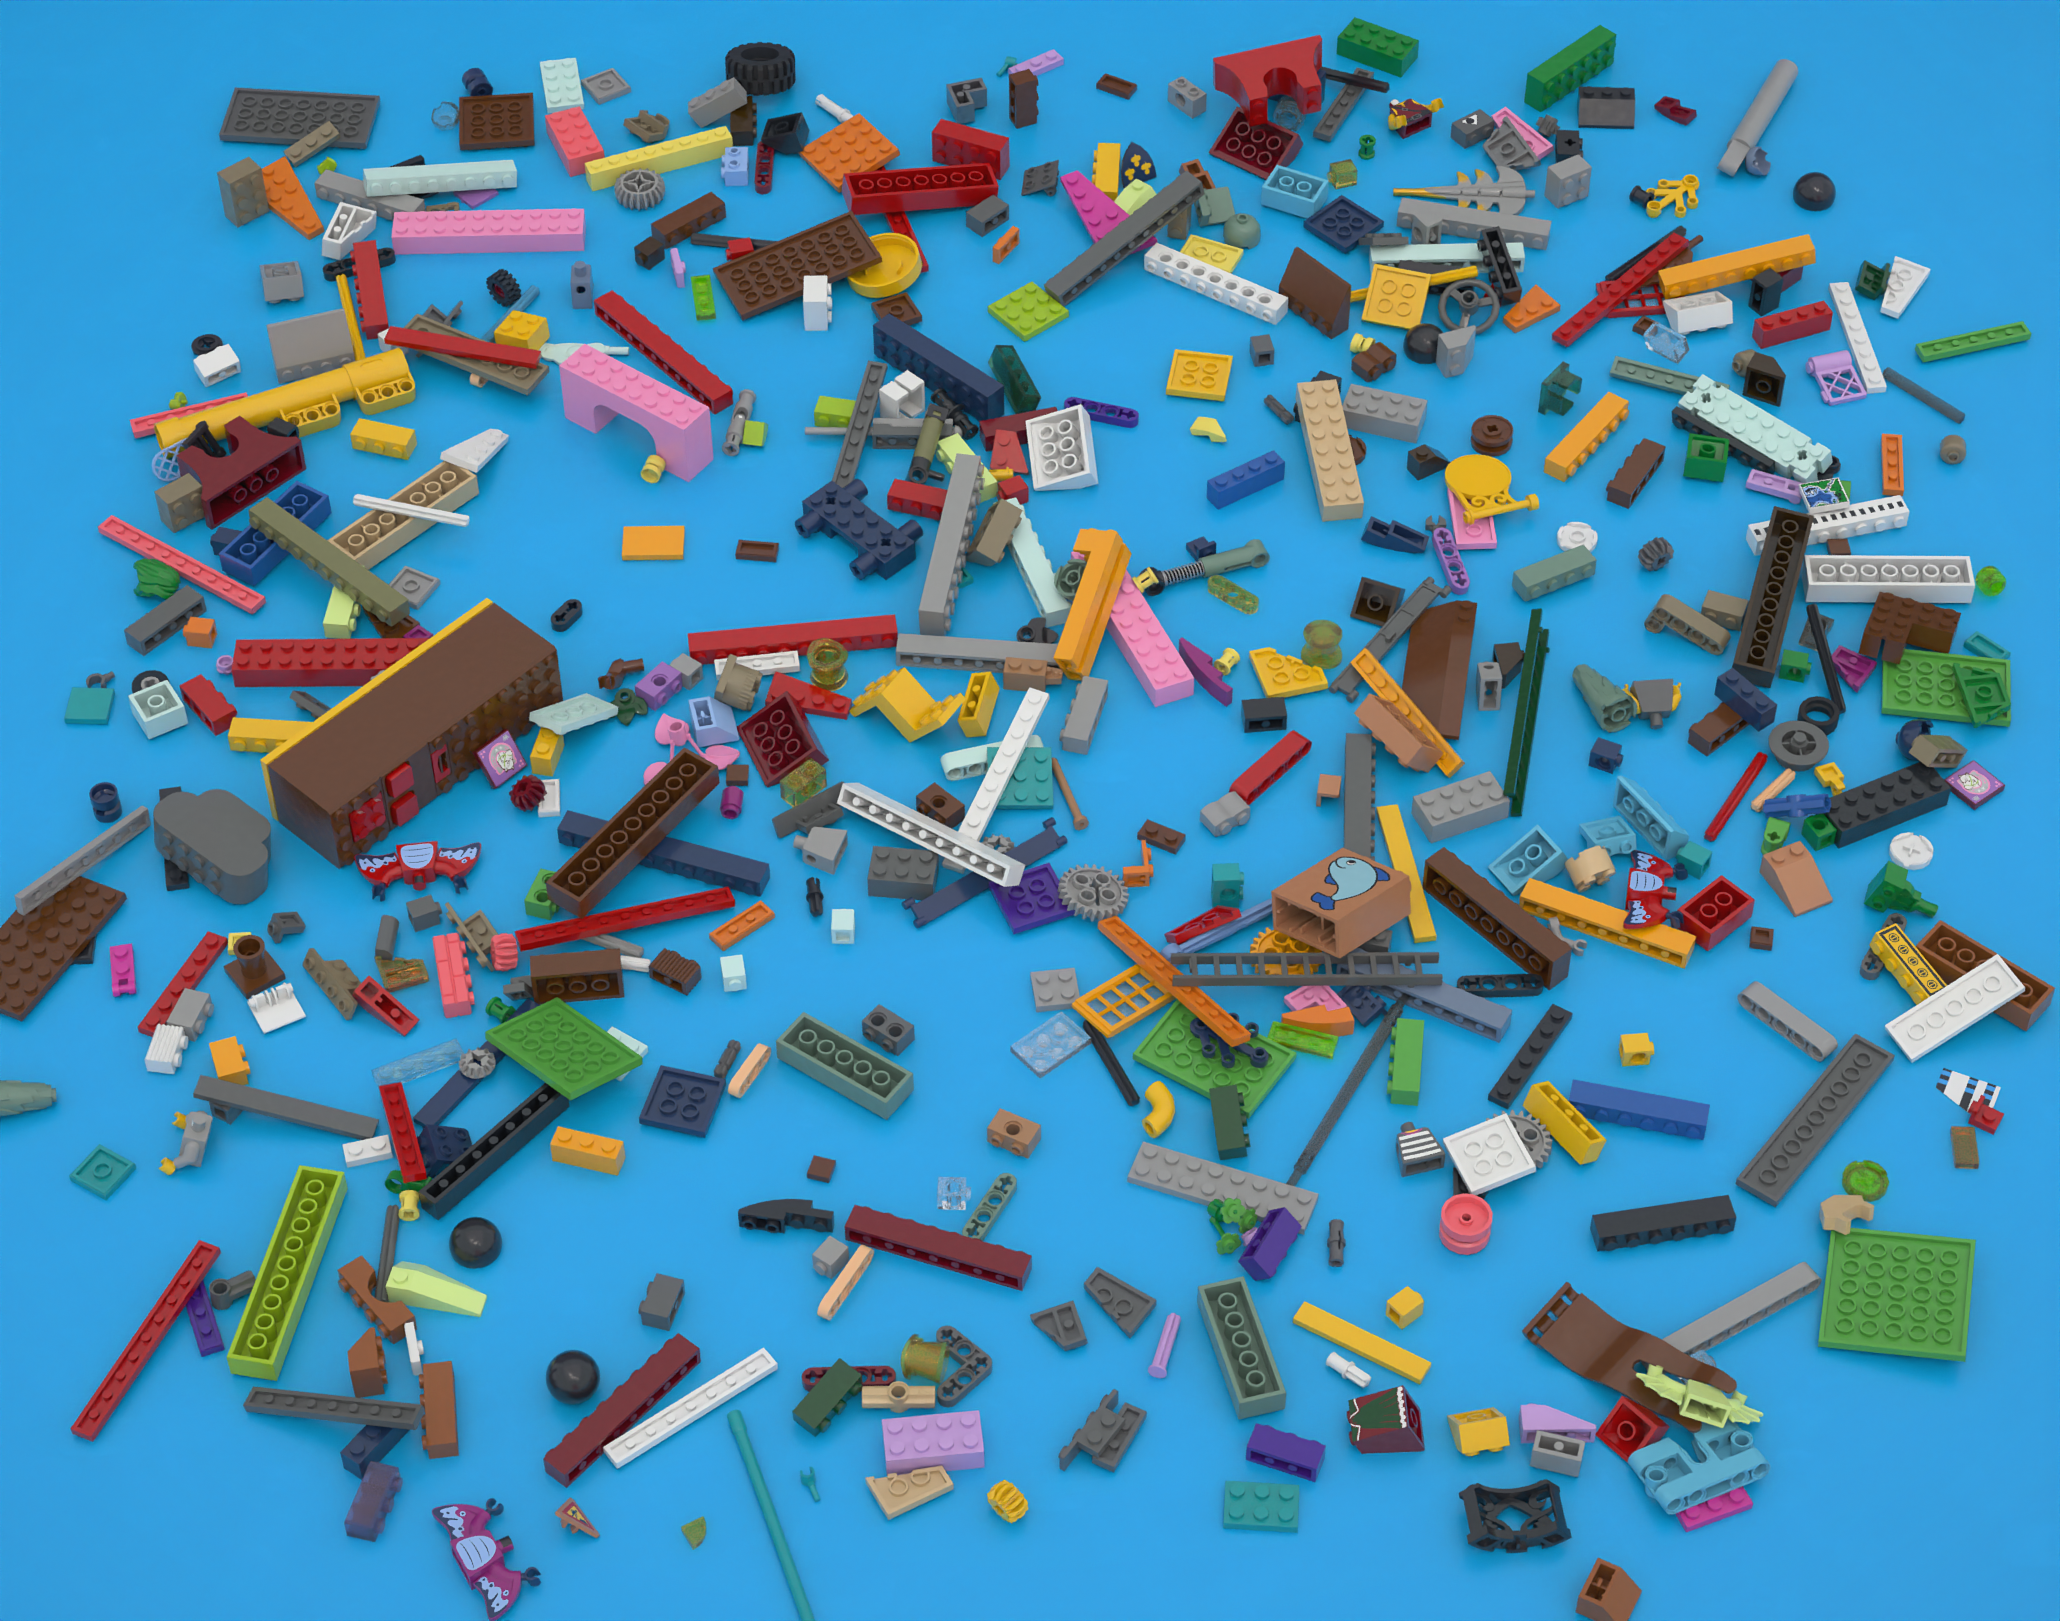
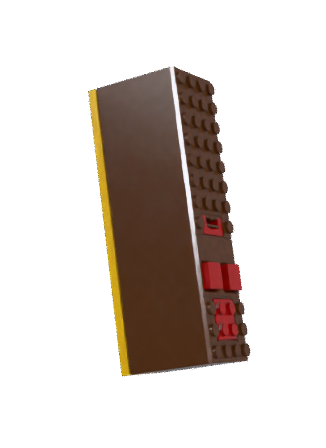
M488 598L484 599L260 759L272 817L338 869L345 864H352L355 860V855L368 852L375 842L384 840L395 827H401L419 813L421 808L441 793L449 792L459 780L464 781L471 771L480 769L481 767L472 752L503 729H508L515 741L521 734H527L532 726L536 724L529 720L530 712L563 701L557 649L532 629L493 603V601Z

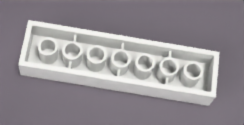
M1805 555L1801 571L1806 602H1876L1879 592H1888L1895 596L1911 598L1921 603H1971L1975 589L1970 556Z

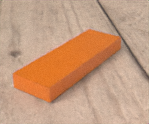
M760 900L709 933V939L722 951H725L774 919L775 913Z

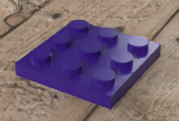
M1050 863L1024 870L1020 884L1017 886L1004 887L994 881L989 882V889L1013 934L1072 916L1075 913L1074 909L1067 910L1068 905H1062L1063 899L1059 898L1060 892H1057L1060 881Z

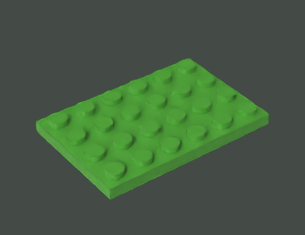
M1905 649L1900 664L1882 660L1881 713L1972 723L1952 670L1953 663H1959L1960 668L1968 670L1976 667L1984 671L2000 673L2011 702L2010 660ZM2011 707L2009 711L1985 724L2010 727Z
M558 997L485 1032L487 1041L570 1101L643 1064L642 1056Z
M1177 999L1134 1051L1133 1060L1211 1099L1210 1088L1237 1085L1238 1093L1243 1092L1245 1106H1240L1241 1113H1246V1118L1249 1119L1294 1062L1296 1052L1258 1033L1255 1038H1250V1041L1244 1044L1254 1049L1257 1047L1264 1048L1269 1054L1268 1064L1263 1068H1256L1251 1065L1249 1056L1229 1047L1230 1053L1235 1056V1065L1232 1068H1225L1221 1064L1222 1056L1217 1040L1209 1037L1210 1043L1216 1047L1215 1056L1205 1058L1202 1055L1201 1041L1190 1031L1191 1021L1198 1017Z

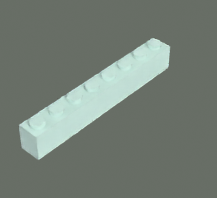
M513 160L363 169V186L367 197L517 187V169Z
M1523 242L1506 243L1515 271L1523 272L1525 263ZM1477 243L1370 245L1369 264L1371 275L1374 264L1399 268L1400 260H1412L1420 263L1429 262L1436 265H1451L1460 268L1476 266L1478 273L1489 272L1488 268L1484 267L1483 254L1479 252Z
M1017 498L1006 500L1007 502L1023 511L1020 515L1022 520L1019 526L1013 529L1011 533L1013 538L1007 547L1040 616L1046 618V628L1064 624L1067 621L1072 605L1070 601H1066L1054 585L1056 573L1052 572L1050 560H1046L1045 550L1042 545H1039L1037 533L1032 531V524L1030 519L1025 516L1024 506L1019 504Z

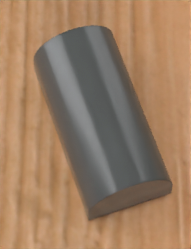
M383 915L381 917L375 948L376 963H389L393 959L399 928V921L393 916Z

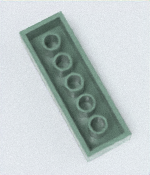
M805 1012L776 1040L777 1058L886 1120L914 1090L912 1072Z
M1244 1276L1198 1286L1197 1304L1238 1420L1285 1409L1286 1391Z

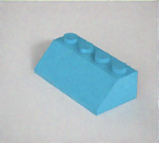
M1621 775L1617 777L1613 807L1666 861L1675 857L1681 847H1685L1688 843L1689 835L1686 830L1682 829L1674 821L1673 817L1668 815L1661 808L1660 804L1654 801L1636 781Z

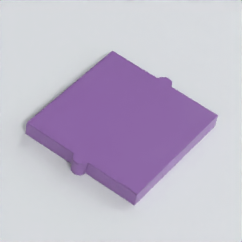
M495 189L453 192L461 200V203L467 204L472 209L499 195Z

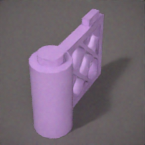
M1843 350L1810 357L1808 362H1806L1807 373L1812 377L1815 376L1822 390L1820 395L1824 403H1828L1829 406L1867 397V393L1852 366L1849 351ZM1849 372L1851 380L1845 379L1840 375ZM1829 377L1834 379V381L1830 384L1825 382L1823 378ZM1836 382H1841L1847 385L1845 390L1835 386ZM1849 387L1855 388L1859 393L1853 394L1848 389ZM1835 391L1842 395L1838 398H1832L1830 393Z

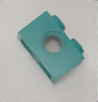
M1239 863L1212 864V908L1217 905L1239 908V899H1243V886L1240 885H1244V872L1239 871Z

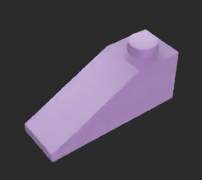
M1531 1403L1520 1406L1519 1428L1521 1443H1534L1537 1430L1586 1441L1585 1443H1594L1595 1424L1547 1405Z

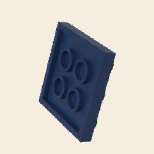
M1341 195L1306 219L1303 227L1346 254L1359 245V238L1365 237V234L1376 233L1383 228L1384 221Z
M661 1065L640 1114L639 1123L705 1138L726 1087V1079Z

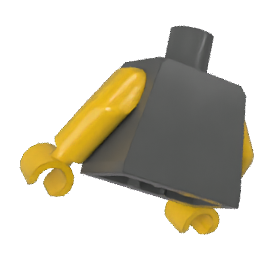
M1673 679L1633 681L1630 691L1628 684H1625L1624 689H1622L1637 703L1636 714L1641 720L1650 719L1651 729L1663 728L1662 718H1668L1671 712L1676 710L1682 698L1680 691L1681 683L1678 682L1677 686L1673 685Z

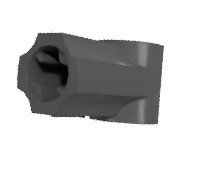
M248 1270L228 1280L219 1278L212 1281L209 1286L212 1306L218 1310H225L232 1305L233 1300L250 1293L256 1281L252 1271Z

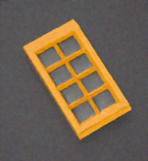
M1135 964L1076 999L1071 1007L1105 1037L1111 1038L1176 998L1142 967Z

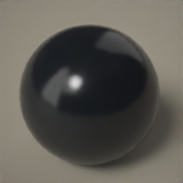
M1810 172L1798 179L1793 189L1795 203L1809 211L1828 209L1832 206L1836 196L1833 181L1827 175L1820 172Z
M1422 323L1412 327L1404 338L1403 348L1405 355L1416 363H1436L1438 335L1443 333V331L1429 323Z
M466 1218L459 1222L451 1232L449 1238L450 1253L453 1259L463 1267L476 1269L488 1266L498 1258L501 1252V1234L498 1228L485 1218Z
M579 1350L564 1351L555 1356L547 1367V1388L556 1400L564 1404H581L589 1400L599 1387V1367L596 1361L585 1352Z

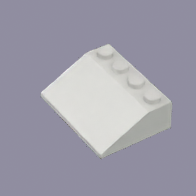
M1081 404L1026 420L1035 491L1081 489L1098 484L1090 415Z

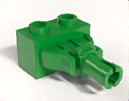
M1890 861L1885 864L1868 884L1864 904L1882 913L1887 908L1905 910L1910 913L1916 910L1933 918L1938 910V905L1922 899V893L1915 890L1913 885L1906 880L1908 870Z

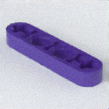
M1070 397L1064 401V409L1081 404L1086 411L1088 409L1097 410L1096 412L1087 411L1091 421L1126 428L1136 427L1139 422V413L1131 408L1077 397ZM1107 413H1115L1116 415H1114V416H1107L1106 414H1107Z

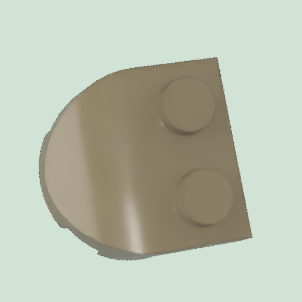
M640 110L638 117L626 118L623 126L628 128L631 133L641 137L644 142L652 143L653 141L663 140L667 136L670 121L659 113L653 116L649 115L647 110Z

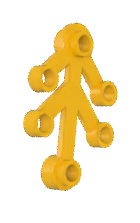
M1689 174L1685 175L1681 181L1661 179L1658 181L1657 189L1648 188L1646 192L1654 193V200L1657 196H1666L1661 201H1649L1647 203L1646 212L1648 216L1652 218L1658 217L1662 209L1675 200L1674 215L1678 218L1685 217L1686 207H1684L1682 194L1686 191L1688 193L1686 206L1689 209H1696L1698 207V199L1696 198L1695 190L1699 188L1700 184L1698 178L1695 175ZM1669 187H1679L1677 189H1669Z

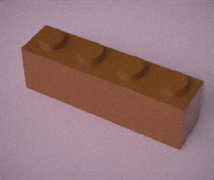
M452 1361L423 1364V1374H419L420 1389L424 1388V1394H420V1405H423L425 1409V1414L421 1419L422 1430L426 1429V1435H422L423 1450H428L429 1459L459 1456L455 1379Z

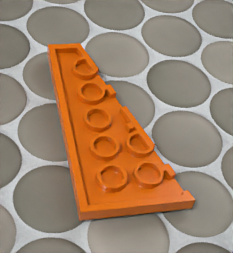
M286 156L262 168L269 209L308 240L323 233V225Z

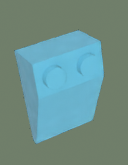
M1537 824L1492 862L1488 868L1515 896L1523 891L1529 878L1545 882L1555 877L1566 868L1564 864L1568 858Z

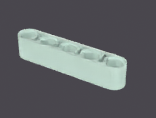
M1031 735L1026 747H1044L1038 735ZM1003 741L946 753L940 760L946 778L950 781L987 774V747H1000Z

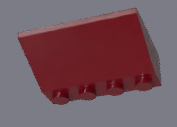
M1236 107L1210 149L1209 154L1267 180L1276 165L1287 167L1296 158L1304 143L1299 134L1270 121L1250 127L1242 108Z
M788 691L737 726V730L767 787L812 773L829 761L800 703Z

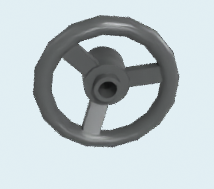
M1466 278L1457 280L1446 287L1440 296L1438 311L1442 322L1448 329L1453 331L1467 327L1470 316L1474 315L1478 308L1492 305L1489 318L1486 322L1476 327V334H1481L1489 329L1498 318L1500 304L1498 295L1490 285L1478 279ZM1465 286L1478 287L1485 291L1489 297L1479 299L1478 295L1473 291L1467 290L1461 294L1457 289ZM1449 296L1459 302V309L1462 313L1459 326L1453 323L1447 316L1446 303Z

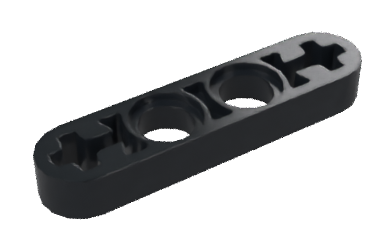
M386 247L377 250L380 268L395 263V252L392 248ZM350 257L326 264L323 267L325 280L337 281V275L341 276L342 274L346 275V278L354 276L353 269L346 267L356 265V263H352Z
M1538 974L1466 975L1457 980L1456 988L1483 998L1527 997L1540 995L1543 991L1544 980ZM1491 983L1495 987L1493 989H1486L1483 985ZM1514 983L1517 987L1510 989L1505 984Z

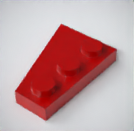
M1217 905L1164 935L1167 942L1180 945L1190 938L1242 916L1238 908Z

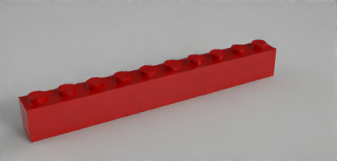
M611 290L594 300L595 315L697 401L708 406L714 415L733 404V390L729 385L723 383L717 375L711 373L705 365L699 363L693 355L687 353L681 345L675 343L657 325L652 324L645 315L640 314L621 295Z
M895 614L688 633L690 657L702 665L715 664L714 660L728 658L730 654L743 657L798 651V656L897 647L898 641Z

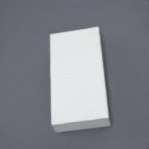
M559 779L541 780L546 787L547 794L544 796L545 800L539 803V817L560 816Z

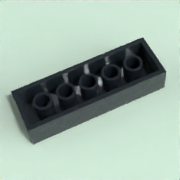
M1918 762L1830 797V812L1823 814L1837 829L1834 844L1839 849L1946 806L1951 787L1934 767H1927L1922 762Z

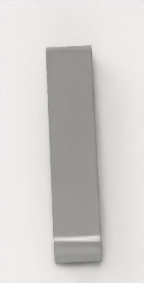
M1754 981L1738 994V1002L1744 1009L1814 1060L1823 1061L1838 1047L1837 1040L1833 1035L1763 984Z

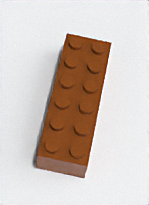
M1941 920L1916 945L1919 952L1948 985L1997 955L1994 951ZM2000 956L2023 984L2025 991L1993 1012L2027 1031L2050 1006L2055 988Z

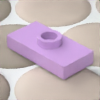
M673 248L670 250L671 265L677 287L683 288L685 287L684 261L681 262L678 249Z

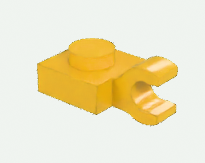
M1835 762L1815 767L1814 774L1823 787L1830 786L1833 796L1842 793L1841 790L1846 788L1843 783L1844 775Z

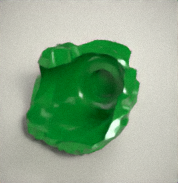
M142 559L134 563L133 568L136 569L139 580L136 589H133L134 594L141 597L158 595L163 599H168L176 593L181 581L178 572L171 566L156 559Z

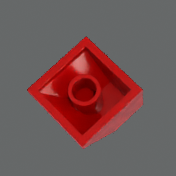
M1622 1396L1596 1432V1436L1628 1463V1458L1633 1452L1660 1441L1670 1426L1651 1410Z

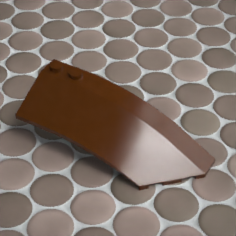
M1456 600L1428 608L1411 626L1402 690L1443 738L1459 740L1477 611V603L1467 600Z

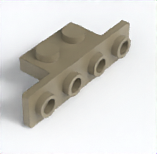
M447 902L445 906L449 911L446 915L453 924L458 923L459 926L456 927V930L463 939L467 936L469 940L466 944L473 953L478 952L479 955L476 956V959L483 968L488 966L491 972L494 971L495 968L486 955L491 951L492 937L499 934L481 909L462 922L456 911Z
M309 948L303 961V967L346 1020H351L358 1005L352 994L361 982L343 960L324 961L314 948Z

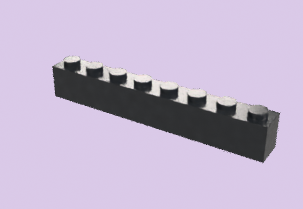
M544 1083L419 1191L422 1209L439 1220L570 1107L569 1099L547 1083Z

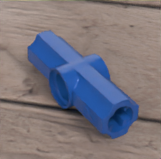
M1828 794L1788 795L1786 798L1766 799L1763 811L1766 818L1788 816V818L1808 816V814L1830 812L1831 799Z

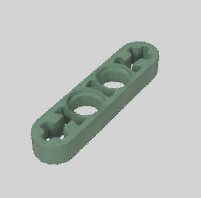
M1003 1173L996 1178L964 1226L962 1236L978 1238L984 1241L1017 1190V1181L1014 1175ZM1002 1184L1006 1185L1003 1189L1004 1193L1002 1192ZM999 1198L1002 1202L998 1205H992L989 1203V1200ZM988 1215L990 1220L981 1222L978 1220V1217Z

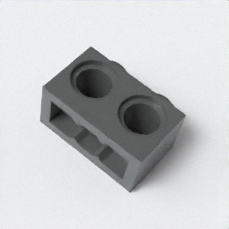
M880 1004L862 1020L864 1037L896 1056H899L915 1040L914 1025Z

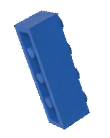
M1273 450L1207 480V499L1219 510L1284 480L1285 461Z

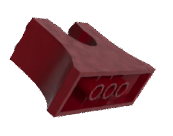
M238 416L224 425L230 452L229 456L221 458L211 457L202 449L193 445L176 455L181 477L189 473L202 485L201 502L207 527L213 530L306 470L302 443L296 436L281 437L268 434L254 427L243 417Z

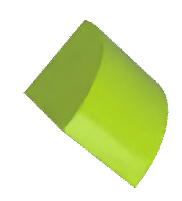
M745 420L742 444L763 446L766 441L769 424Z

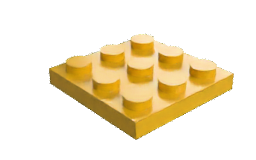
M1374 264L1361 320L1406 330L1421 324L1432 277L1431 274Z
M1175 349L1166 387V395L1225 401L1233 356Z

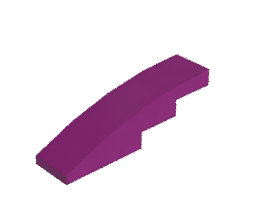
M1181 637L1179 639V654L1191 674L1210 695L1227 707L1232 703L1233 688L1222 681L1223 673L1212 666L1213 658Z

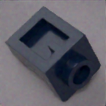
M1203 536L1186 543V550L1198 562L1199 558L1216 554L1217 544L1215 541L1208 542Z

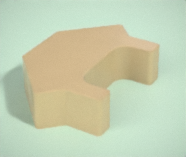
M1833 1195L1820 1203L1819 1217L1824 1230H1835L1847 1235L1850 1233L1851 1220L1854 1218H1862L1867 1221L1873 1219L1874 1205L1864 1201L1862 1195Z

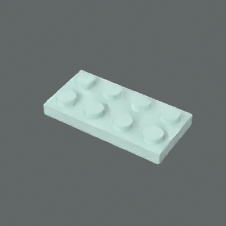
M576 58L540 62L548 113L560 112L579 106L581 109H584Z
M586 693L530 712L529 720L537 723L539 727L553 730L555 734L564 735L566 732L578 730L580 727L593 725L595 722L607 720L609 717L617 715L618 707Z

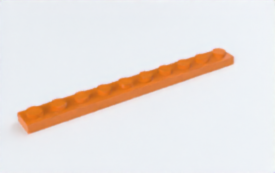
M1113 916L1098 921L1097 929L1231 1047L1250 1041L1251 1033L1197 986H1172L1173 975L1184 974L1119 917Z

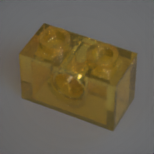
M812 758L780 780L781 798L792 807L810 799L827 787L826 769Z

